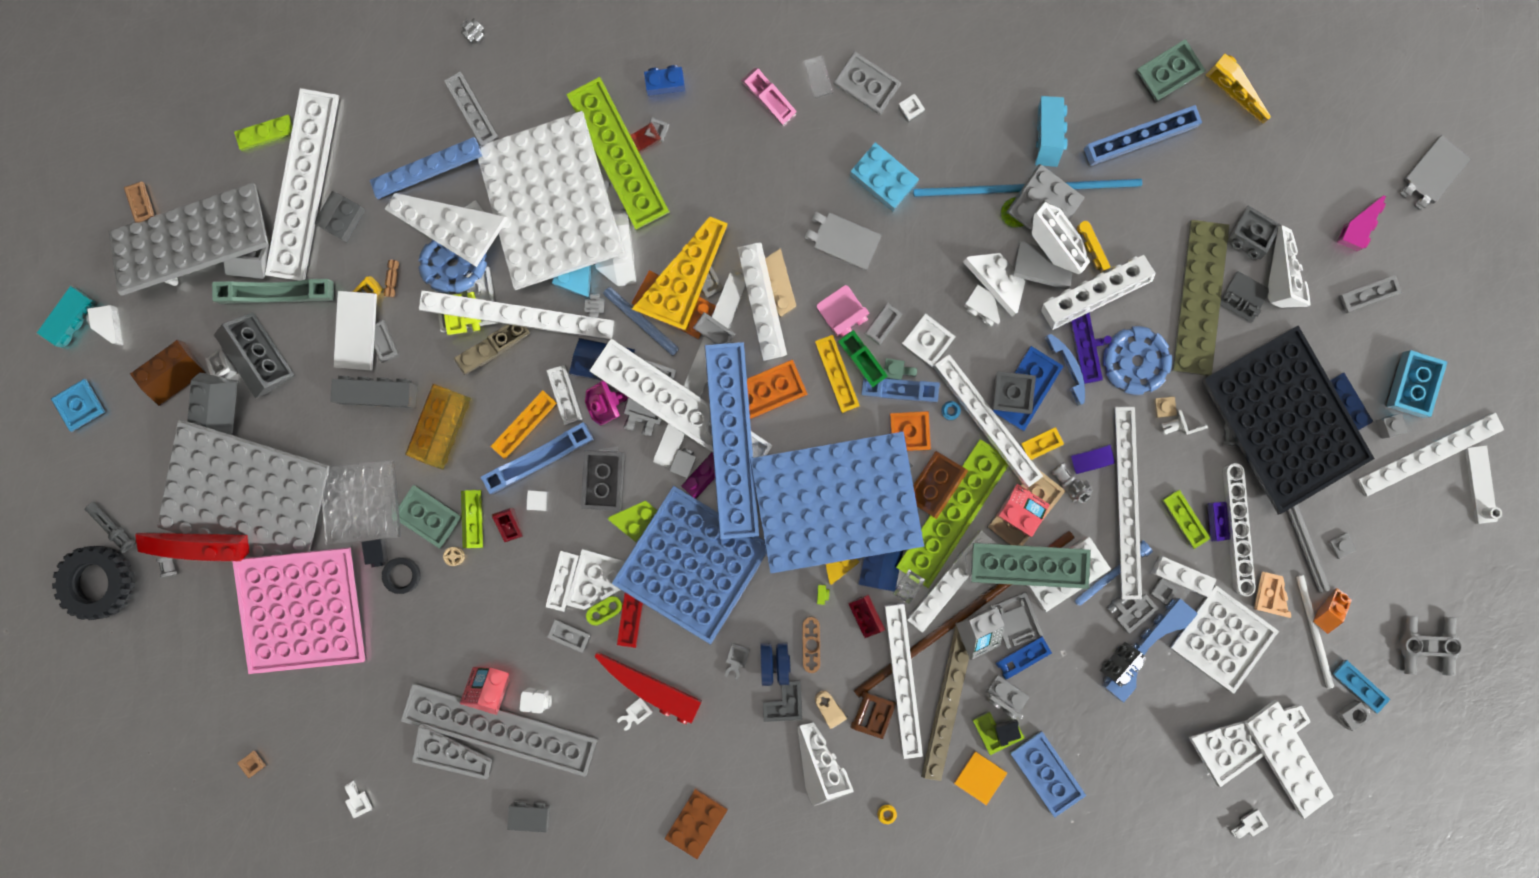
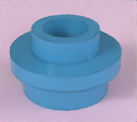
M954 401L944 403L941 408V413L947 420L958 418L961 412L960 406ZM949 407H952L954 409L953 414H949L947 412V409Z

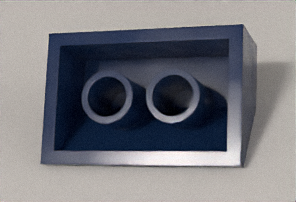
M579 338L573 353L569 374L603 381L589 371L607 343ZM626 348L635 354V349Z
M904 550L863 557L857 584L895 592L899 569L896 567L902 559Z

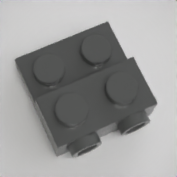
M1248 205L1239 222L1234 226L1228 241L1231 242L1232 247L1235 249H1243L1248 252L1250 258L1261 260L1267 254L1278 232V226L1281 225Z

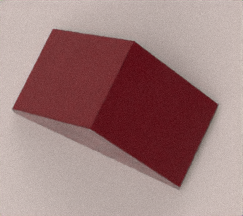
M514 508L492 514V518L504 542L523 537Z

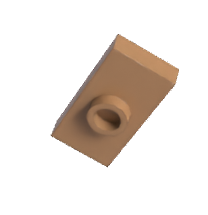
M141 181L124 187L135 223L155 216L144 182Z

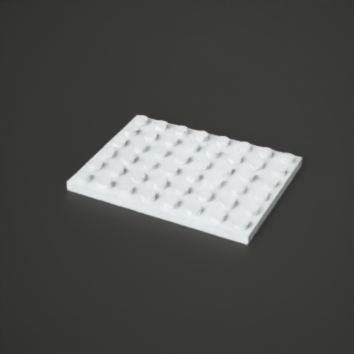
M582 111L489 142L484 146H479L482 157L478 158L492 212L493 214L508 218L499 232V237L515 290L625 254Z

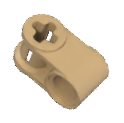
M820 691L816 694L815 703L830 729L847 719L839 705L836 704L828 692ZM823 696L828 698L826 705L820 703Z

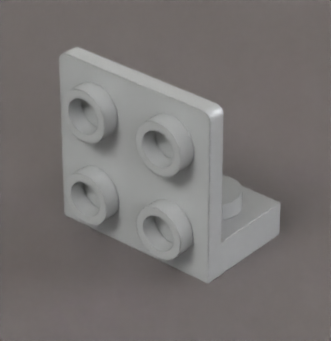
M996 675L985 692L989 703L998 709L1002 706L1004 708L1003 712L1013 719L1018 717L1022 720L1024 716L1020 714V711L1030 696Z

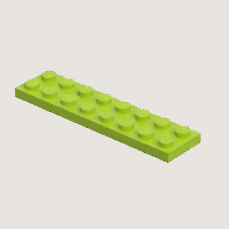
M601 77L566 94L575 112L582 111L584 113L593 147L635 229L637 230L670 213Z
M981 439L978 440L962 467L968 470L962 482L938 518L935 519L930 515L922 526L924 547L908 549L896 567L928 589L1009 466L995 448Z

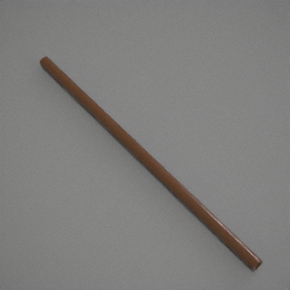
M1068 531L1047 547L1062 548L1075 539V537ZM996 584L910 648L911 659L952 630L956 623L971 616L1012 584ZM891 663L853 691L860 698L863 691L868 692L892 674Z

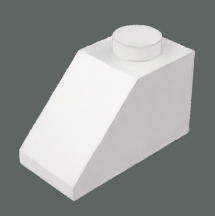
M112 305L89 308L86 319L90 328L112 344L123 345L118 308Z

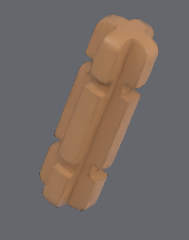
M388 260L387 267L389 269L386 271L384 296L394 297V287H396L398 274L396 269L399 267V262L397 260Z

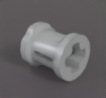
M1065 463L1060 464L1051 471V474L1055 475L1060 481L1062 488L1076 479L1067 470Z
M161 557L156 559V562H159L161 571L160 578L177 574L173 564L174 558Z

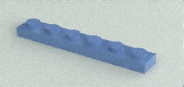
M473 137L370 180L375 197L380 199L480 158L482 154L477 139Z

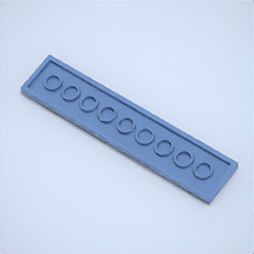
M744 342L705 345L720 539L759 536L756 489L750 459L753 458Z

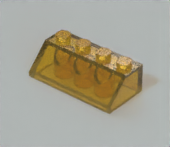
M432 384L405 455L443 470L448 461L451 448L455 443L458 430L462 425L464 415L469 408L471 398Z

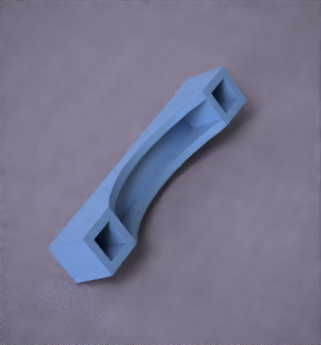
M583 422L526 455L481 476V479L489 494H495L594 441V438L586 423Z
M1171 599L1169 604L1165 606L1167 609L1163 614L1160 613L1155 617L1153 626L1150 629L1147 628L1141 634L1142 639L1138 644L1134 643L1132 647L1145 655L1148 649L1164 635L1187 628L1198 613L1182 599ZM1131 668L1129 671L1134 676L1132 677L1126 672L1131 678L1126 686H1118L1108 676L1104 679L1103 687L1122 702H1125L1136 689L1137 673Z

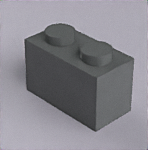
M514 801L509 806L507 830L547 832L549 829L550 806H546L544 802H534V805L526 804V801Z

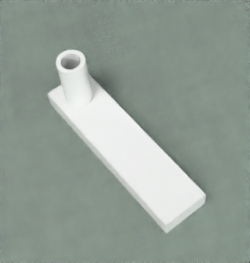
M1487 446L1466 448L1476 524L1498 522V519L1502 516V510L1495 505Z

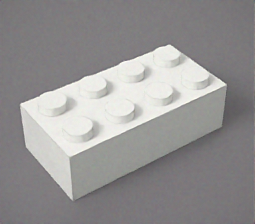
M1084 537L1069 547L1071 549L1091 550L1089 584L1111 570L1090 537ZM1026 585L1041 609L1045 612L1082 589Z

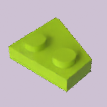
M643 501L610 516L608 520L633 541L637 542L658 510L647 501Z

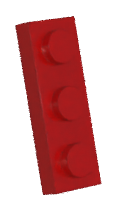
M627 593L624 594L617 645L636 648L643 603Z

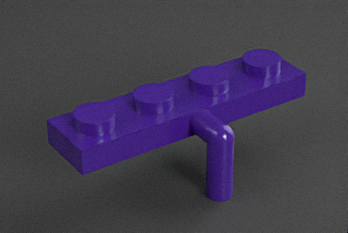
M1087 313L1070 321L1084 384L1103 380L1097 346L1106 345L1112 341L1110 336L1095 339L1090 313Z

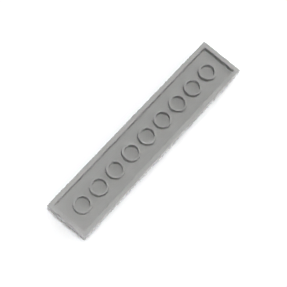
M415 683L412 684L401 719L402 722L418 727L422 724L441 734L583 777L587 776L598 739L499 709L497 715L461 705V697Z

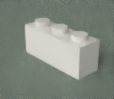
M1163 556L1157 557L1151 574L1205 597H1210L1217 580Z

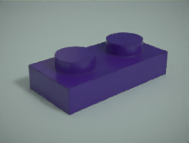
M1227 502L1207 503L1211 542L1230 540Z

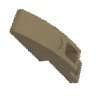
M507 324L487 336L485 340L454 357V361L462 373L466 375L507 351L528 336L530 332L527 327Z

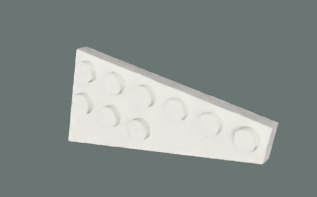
M394 193L385 207V210L476 267L508 219L501 215Z
M1300 705L1283 709L1296 732L1311 722ZM1245 721L1189 737L1215 784L1219 787L1264 756L1244 723Z

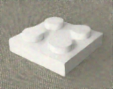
M925 313L902 345L933 367L956 336Z

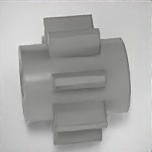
M474 18L471 21L466 19L461 24L463 28L461 34L470 42L473 40L479 42L484 36L481 32L484 27Z
M590 294V298H585V312H590L589 317H599V313H604V299H599L600 294Z
M1080 479L1073 481L1068 490L1071 500L1073 502L1078 500L1079 503L1088 501L1093 492L1087 480L1082 482Z

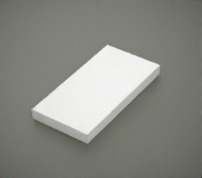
M338 291L334 349L335 368L373 370L377 294Z

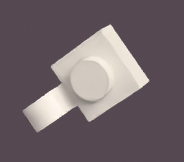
M354 781L344 786L350 797L345 802L353 818L372 810L365 792L358 793Z
M1255 809L1242 817L1240 820L1243 824L1233 828L1231 832L1238 839L1247 833L1253 837L1269 826L1260 811Z

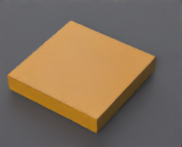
M974 751L954 781V784L987 805L1007 775V772Z

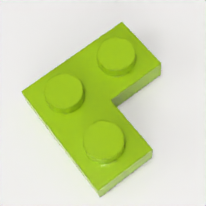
M990 711L972 719L989 755L1025 739L1019 728L1021 738L1008 742L1009 745L1001 747L993 726L996 723Z

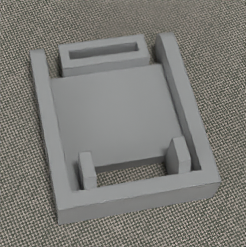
M1027 592L990 606L991 609L998 607L1004 622L1002 638L1007 649L1011 648L1009 640H1012L1014 646H1018L1036 639L1034 630L1037 631L1039 637L1043 636ZM1019 601L1020 607L1004 613L1001 606Z

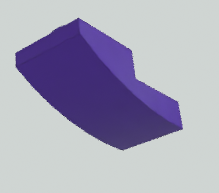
M1111 445L1096 447L1089 451L1071 455L1076 474L1115 464Z

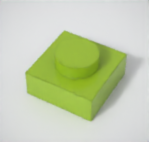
M818 584L817 604L825 605V600L829 601V589H826V585Z

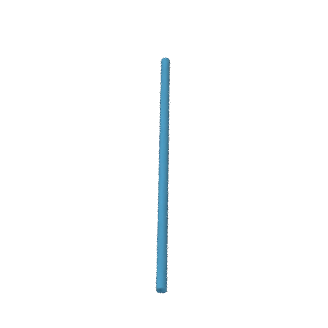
M1142 179L1065 183L1073 189L1142 186ZM1025 184L914 189V197L1020 192Z

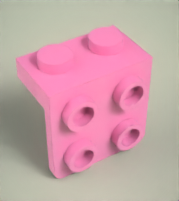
M847 285L817 304L818 311L836 337L847 335L852 331V326L855 324L860 326L868 320V310L866 307H862Z

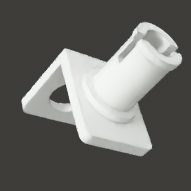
M1181 409L1177 410L1179 414L1177 419L1162 423L1163 428L1171 426V428L1164 430L1165 435L1181 429L1185 432V435L1208 428L1205 425L1188 431Z

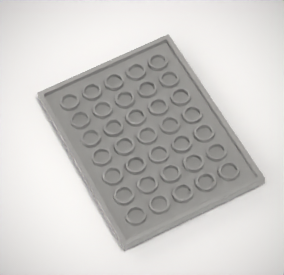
M180 420L177 423L157 527L181 534L248 535L250 551L248 556L251 557L310 552L329 465Z

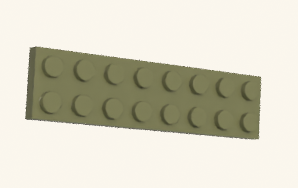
M1198 220L1190 221L1172 371L1207 376L1212 374L1229 224Z

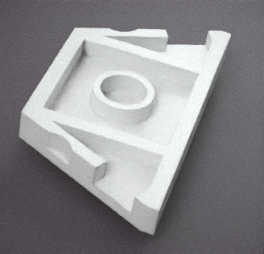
M1001 253L967 257L963 263L1013 317L1019 309L1025 280L1013 276L1014 268Z

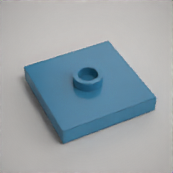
M86 379L79 381L51 398L71 432L105 413Z

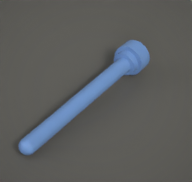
M1144 540L1140 542V557L1143 558L1153 552ZM1120 564L1079 596L1075 601L1076 604L1082 605L1121 573Z

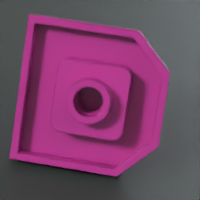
M601 381L587 389L585 394V404L590 417L600 426L619 417L620 414L616 406L627 400V396L620 391L616 393L610 392L605 381Z

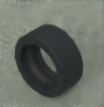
M399 557L390 560L384 566L381 579L388 591L395 594H405L417 587L420 581V570L413 560ZM399 564L408 566L412 572L411 582L404 587L395 586L390 580L392 568Z

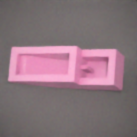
M754 68L741 80L782 125L797 112L759 68Z

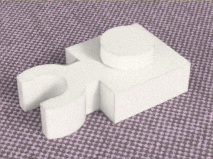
M639 698L626 709L628 715L620 716L617 722L626 720L628 722V725L624 728L626 731L631 727L633 721L638 725L653 711L642 698Z

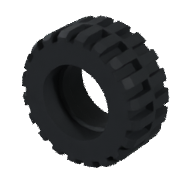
M85 546L74 549L72 553H67L63 557L65 561H59L56 566L59 570L53 574L56 582L52 583V589H56L57 592L54 594L56 600L61 601L59 606L62 609H68L67 614L76 616L77 619L97 620L115 615L120 612L119 609L125 608L128 604L126 600L131 599L133 595L130 590L135 588V582H132L131 577H135L134 571L129 570V567H131L130 562L123 560L125 558L123 554L116 553L115 549L106 548L105 546ZM92 564L101 567L108 578L107 591L98 601L88 599L80 587V578L83 571Z

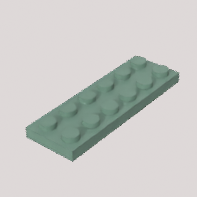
M973 543L971 582L1089 589L1091 550Z

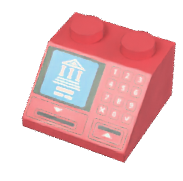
M1016 484L996 516L1028 537H1032L1041 524L1050 504L1019 484Z
M473 667L460 704L497 715L510 680L509 673L493 668Z

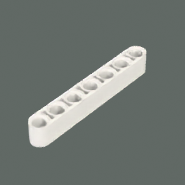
M1233 463L1226 465L1222 471L1230 532L1229 548L1233 588L1239 595L1250 596L1255 591V576L1245 472L1240 464ZM1232 467L1236 468L1237 475L1235 477H1232L1230 475V469ZM1234 486L1239 489L1236 497L1231 492ZM1236 505L1241 509L1238 516L1233 512V508ZM1238 524L1243 529L1240 535L1235 532V527ZM1239 544H1243L1244 551L1242 554H1239L1237 552V546ZM1241 563H1244L1246 565V570L1244 573H1241L1239 571V565ZM1243 582H1246L1248 585V589L1245 592L1241 591V584Z

